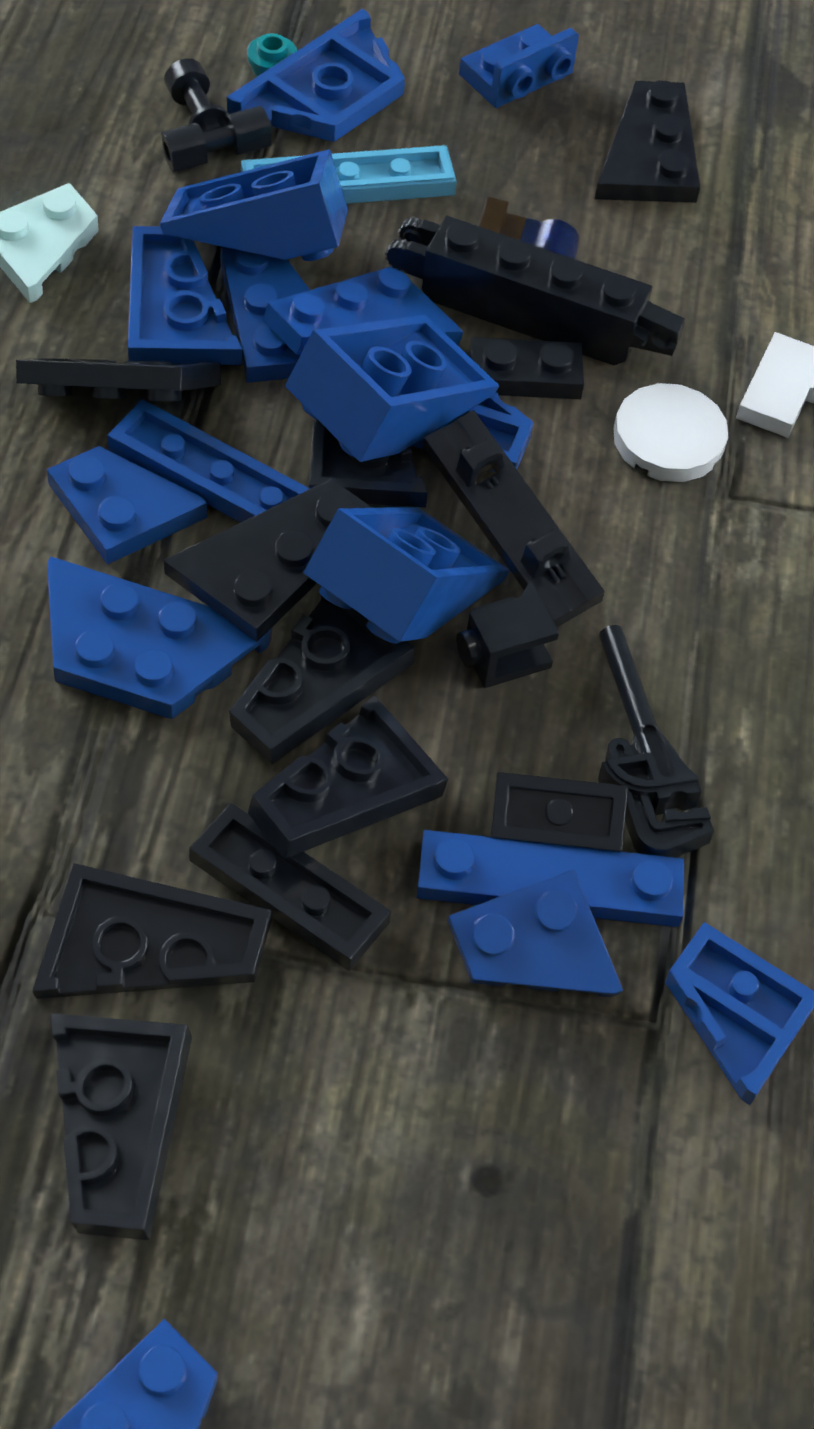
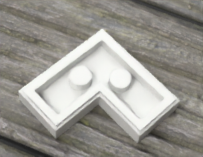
M775 332L742 399L736 419L789 438L805 401L814 404V346Z

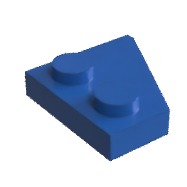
M574 869L448 916L447 922L471 983L505 986L506 984L527 986L529 989L553 992L558 990L595 993L601 997H613L623 991Z

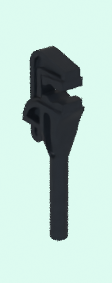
M619 625L607 626L600 631L599 637L634 737L632 745L623 738H615L610 741L605 762L601 764L598 781L599 783L628 786L625 823L634 849L638 854L676 858L710 844L714 833L710 820L711 816L707 807L696 808L701 794L697 775L682 761L656 724L622 627ZM671 808H677V809L682 810V811H685V810H689V811L682 813V812H677V811H675V810H673V809H671ZM663 814L661 822H658L656 815Z

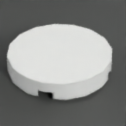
M657 383L638 388L623 400L616 414L613 427L614 444L623 460L634 469L635 465L638 464L641 468L648 470L647 476L660 481L686 482L705 476L713 469L714 464L721 459L728 440L727 420L718 405L703 393L680 384Z

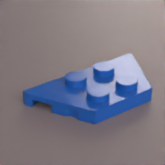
M361 9L228 95L227 113L230 114L262 106L272 127L335 142L404 95L405 77L397 63L389 58V49L383 38H376L370 28L371 17L369 13Z
M50 557L47 562L55 682L173 719L195 703L196 697L201 692L215 688L231 676L232 665L254 649L260 654L269 647L271 642L272 628L256 642L209 606L55 557Z

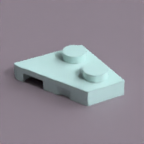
M70 183L0 212V268L29 303L38 300L43 294L42 283L54 270L62 273L72 262L74 253L79 248L85 247L99 231L97 214Z

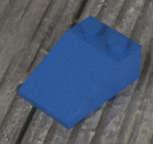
M329 149L177 188L160 222L163 234L283 260L301 256L303 261H314L330 255L333 252V248L339 246L348 208Z
M425 314L313 330L285 385L302 403L304 411L314 419L319 420L339 440L341 448L359 462L402 452L493 396L500 386Z
M419 507L339 508L303 573L321 585L319 593L326 600L344 609L353 608L368 619L366 626L372 633L385 641L397 644L403 641L427 638L502 583L510 570Z

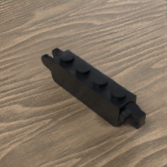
M447 215L441 225L425 219L422 221L419 217H407L399 227V240L394 239L393 242H390L385 252L387 256L385 259L389 261L388 264H391L393 268H397L399 271L403 270L406 274L423 279L422 291L434 303L542 341L582 343L583 355L611 365L626 362L632 348L672 356L682 336L685 318L650 302L652 285Z

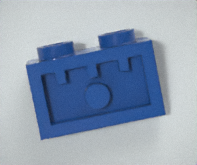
M539 24L533 25L462 57L459 75L493 107L498 108L573 73L579 34L572 28H569L551 36Z

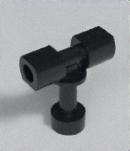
M190 58L181 59L167 69L164 82L169 93L176 103L188 105L192 113L188 125L161 132L163 153L172 172L208 163V152L230 146L237 155L272 146L271 124L262 106L227 114L224 108L218 105H211L206 95L210 88V81L202 65L197 60Z

